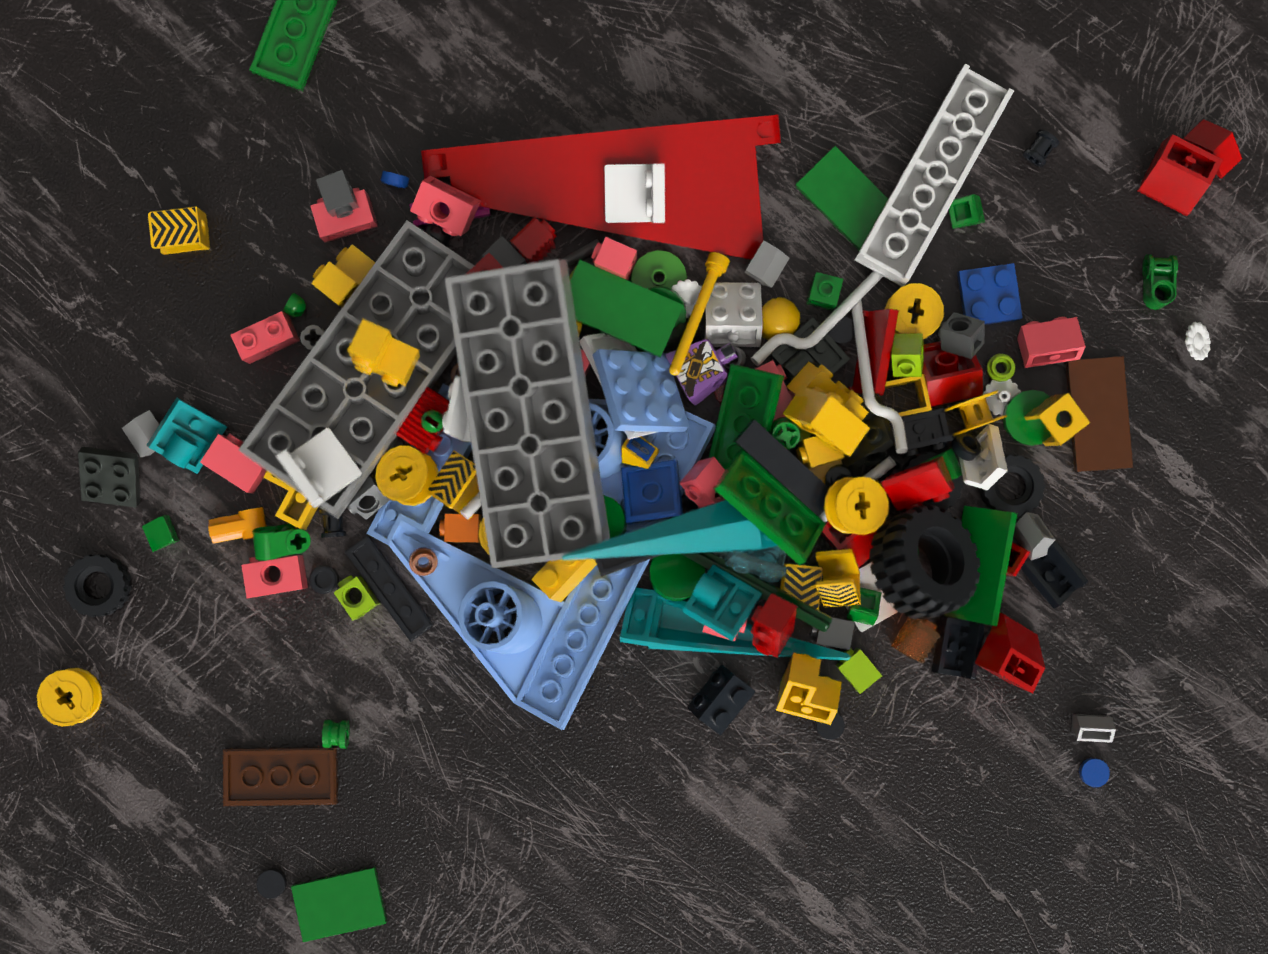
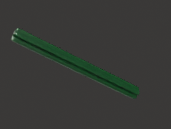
M713 552L682 553L685 557L707 569H710L712 565L717 566L761 592V598L765 601L768 600L772 593L796 605V618L822 632H826L832 623V618L827 614Z

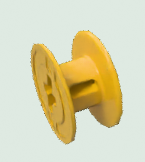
M910 283L899 288L888 299L885 309H897L899 311L895 334L923 333V339H925L940 327L944 317V305L940 296L931 287L920 283ZM915 302L917 303L915 312L920 315L911 323L912 313L908 311L913 308Z
M998 390L944 409L947 412L958 408L963 419L965 429L955 432L953 436L1008 417L1003 415L993 418L987 404L986 397L997 394Z
M400 445L390 449L381 457L376 468L375 478L377 487L385 497L398 501L403 505L416 506L424 503L431 497L427 493V489L439 472L437 464L431 456L411 446Z
M842 478L829 488L825 496L824 511L826 518L833 528L842 533L866 535L875 532L884 523L888 515L889 501L883 487L871 478Z
M69 668L48 675L40 684L37 693V705L42 716L50 723L61 727L73 726L92 718L99 710L102 701V688L97 678L89 671L81 668ZM68 692L73 694L70 702L66 698L69 696Z

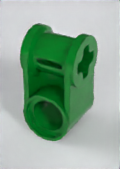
M1146 254L1142 267L1144 278L1143 301L1148 308L1153 310L1161 309L1176 298L1178 259L1176 255H1170L1169 258L1153 257L1152 254ZM1155 289L1163 292L1164 301L1157 299Z
M290 523L258 527L252 530L256 560L266 561L282 556L300 554L309 548L311 542L310 535L305 530L299 529Z

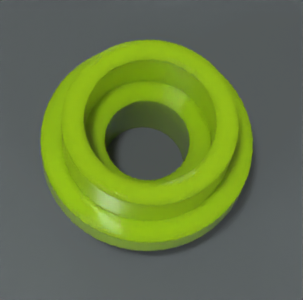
M996 354L989 359L987 373L994 381L1004 382L1014 375L1015 363L1010 356ZM998 363L1004 365L1005 371L1003 373H999L996 370Z

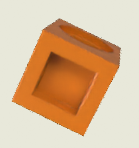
M445 514V519H440V536H444V542L479 543L478 533L481 514H474L470 520L461 514Z

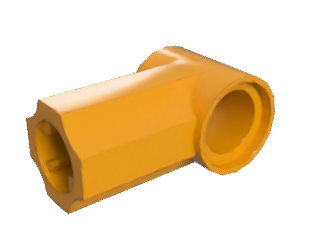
M263 507L239 511L236 515L209 520L208 530L212 542L220 543L243 538V540L252 539L253 529L267 526Z

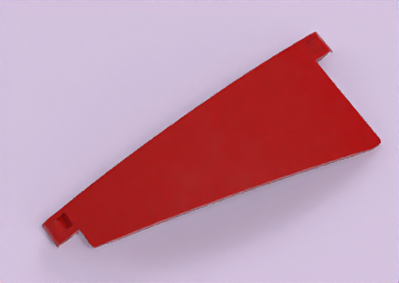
M779 115L421 150L424 179L429 176L434 178L450 176L451 186L481 200L480 207L753 259L763 242L755 146L781 143ZM664 164L665 223H607L605 221V165Z

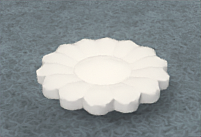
M690 279L680 280L677 285L671 287L684 300L686 318L691 315L702 288L701 285H698L697 281L691 282Z
M1193 322L1192 325L1188 326V331H1186L1185 345L1191 357H1194L1195 360H1204L1205 357H1208V352L1210 351L1211 341L1209 332L1201 322Z
M1011 379L1004 382L992 380L990 384L985 386L986 391L983 392V395L998 390L997 394L986 397L989 409L994 415L999 414L1003 416L1004 408L1008 401L1014 395L1021 392L1017 389L1018 385L1012 383Z

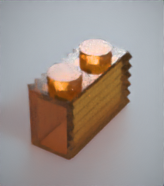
M907 618L891 647L917 662L924 663V658L928 657L927 653L931 652L930 648L934 647L933 643H937L936 638H940L939 633L935 631L937 626L927 619Z

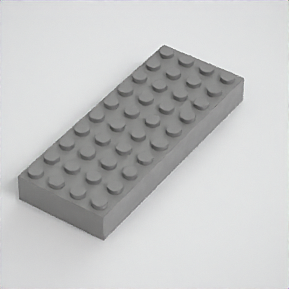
M406 220L244 441L239 451L304 496L276 456L285 449L289 454L324 429L329 428L362 472L360 477L319 505L320 508L339 519L379 463L381 457L398 436L396 432L425 392V389L434 386L456 355L457 351L445 278L465 275L474 265ZM363 319L389 330L392 338L419 349L420 357L406 386L399 383L397 387L389 385L381 380V375L374 372L368 375L355 368L356 364L352 362L348 349Z
M557 259L445 278L492 568L560 560L564 554L609 540L610 534L567 260Z

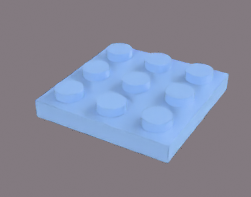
M598 349L593 354L615 431L685 432L690 427L674 375H671L669 372L670 363L665 355L667 353H662L660 358L648 352Z

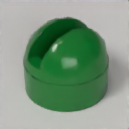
M293 292L282 312L292 317H300L306 310V303L301 296Z
M437 410L426 411L421 418V425L424 430L430 433L441 431L443 429V414ZM430 416L439 423L438 426L435 427L426 421V417Z

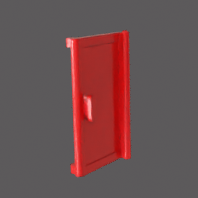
M897 309L863 310L874 394L880 396L884 395L899 313ZM858 358L853 386L848 387L849 390H853L857 395L863 394Z

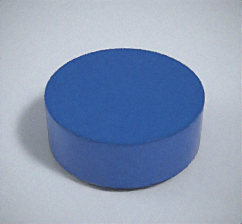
M382 171L380 181L387 185L406 189L408 188L410 178Z
M1088 758L1080 765L1079 775L1085 784L1091 787H1101L1108 781L1110 770L1104 761L1098 758Z

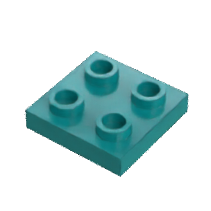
M177 397L150 438L147 446L175 465L184 469L187 468L198 474L203 466L200 463L203 456L217 435H223L227 426Z
M712 565L707 574L704 573L700 578L692 596L684 606L683 613L733 641L760 600L762 593L717 566Z

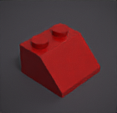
M941 341L924 344L922 374L925 377L931 407L983 395V369L976 355L969 359L941 350Z
M943 456L889 475L881 482L897 511L904 508L907 511L922 505V502L932 499L934 503L949 498L948 492L955 488Z

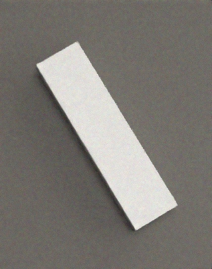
M967 64L960 70L855 258V261L902 287L910 280L1014 92L1010 88L1006 90L969 69L970 66Z

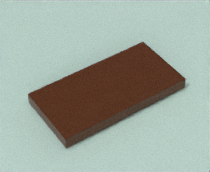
M1124 356L1067 361L1068 393L1090 422L1072 437L1075 472L1133 468Z
M337 747L223 749V806L336 805L338 803Z

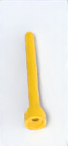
M711 252L708 255L705 263L707 275L670 365L669 372L671 375L676 376L680 373L716 280L728 268L730 260L723 254Z

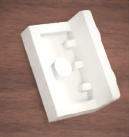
M988 424L975 437L981 446V452L972 461H966L959 457L964 483L988 490L1008 471L999 428Z

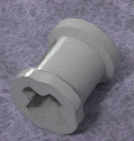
M316 325L307 326L301 332V343L311 351L315 344L310 342V338H315L316 334L321 337L325 330Z

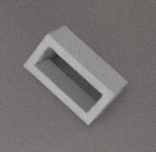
M763 241L747 267L745 274L754 278L760 284L772 288L787 264L789 257L778 248Z
M148 410L130 421L122 430L140 457L149 456L155 452L148 448L147 443L156 431L159 423L151 411Z
M1026 512L1015 525L1014 536L1022 548L1031 552L1028 556L1030 560L1047 555L1048 547L1056 539L1038 514Z
M1072 714V732L1075 733L1077 741L1113 742L1116 728L1112 717L1107 715Z

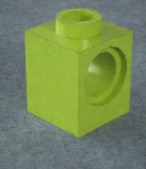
M923 333L894 335L891 354L893 377H922L924 362Z
M350 575L337 584L339 589L334 592L352 620L359 619L380 604L362 576L353 578ZM353 588H358L362 593V599L358 604L353 603L349 598V593Z
M850 648V650L844 651V653L850 655V660H840L836 664V667L860 694L882 677L880 672L859 648L855 650Z

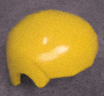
M777 297L764 304L762 307V337L769 340L777 334H794L800 325V311L794 302L784 297Z

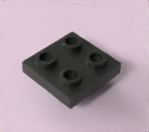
M811 318L793 335L799 338H806L820 324L814 318ZM828 333L812 348L796 349L788 344H782L770 355L778 365L782 366L785 373L792 380L808 362L817 368L822 364L834 374L850 360Z
M875 395L876 401L883 405L881 398ZM865 402L861 406L869 413L862 422L869 427V430L851 456L844 454L842 459L843 465H846L852 471L863 464L866 466L878 465L887 458L886 450L895 445L894 435L888 419L872 413L865 405Z
M81 447L78 451L81 501L137 508L140 503L138 454Z

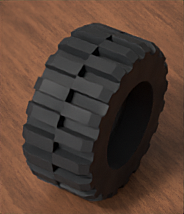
M933 505L916 506L887 519L877 529V534H874L871 543L874 548L870 549L869 559L873 562L870 568L871 573L875 574L877 580L875 582L878 590H882L884 593L882 597L887 603H892L895 610L901 614L905 613L907 617L928 620L957 610L969 602L977 589L975 584L980 579V573L978 572L980 558L976 556V544L972 543L970 539L972 535L968 529H964L961 526L962 522L957 517H951L949 511L943 508L939 509V507ZM918 546L929 559L932 579L926 574L920 563Z

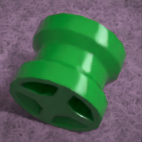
M780 417L773 421L770 434L786 449L795 447L800 440V431L796 424L787 417Z
M325 720L322 730L323 748H330L332 745H335L341 749H347L350 737L349 721L342 720L340 723H334L332 720Z

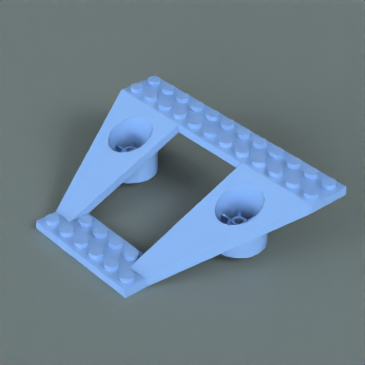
M442 384L438 393L449 400V386ZM588 399L596 451L599 447L603 449L597 457L603 495L615 499L625 511L621 468L633 466L622 463L621 448L627 439L625 431H615L606 399ZM687 411L685 413L690 427L685 432H656L642 436L659 449V453L652 463L673 459L678 461L680 481L701 459L716 429L715 424ZM600 419H604L607 427L597 430L596 427ZM443 430L440 434L443 438L441 444L434 452L429 450L427 455L431 456L437 464L439 472L454 450L468 458L472 450V443L460 441L444 433ZM608 434L607 443L604 446L601 444L602 436ZM680 485L681 496H682L685 490H684V489L682 488V486ZM433 496L416 506L403 505L393 500L387 502L378 510L366 534L389 545L514 704L553 726L564 730L649 560L602 577L596 565L571 591L565 602H558L550 599L537 587L499 568H492L491 564L429 534L444 505ZM668 519L627 524L625 534ZM422 547L433 550L438 560L435 571L426 576L415 574L409 566V558L412 552ZM421 557L418 560V563L421 565L428 562L426 557ZM504 593L500 602L496 603L494 596ZM510 597H512L516 605L512 609L506 606ZM517 613V619L514 625L511 623L512 614ZM481 625L486 626L484 633L481 630ZM508 626L513 628L510 634L505 638L503 631L507 629ZM493 631L497 633L498 643L489 641Z

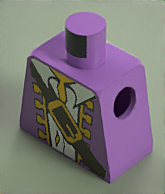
M709 339L691 344L681 371L676 376L692 404H699L727 381L728 372L724 365L738 358L731 343L718 350L714 348ZM676 350L665 354L670 365Z

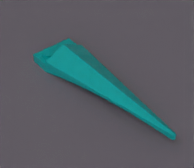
M727 500L564 554L560 559L577 560L661 554L758 551L777 547V545Z
M636 587L627 604L620 642L648 646L649 649L767 656L760 653L752 645L753 634L751 629L753 625L747 623L744 633L738 632L736 640L731 641L702 632L704 625L683 613L686 601H671L660 596L655 590ZM790 637L779 655L780 657H792L794 652L807 654L817 659L850 660L848 653Z

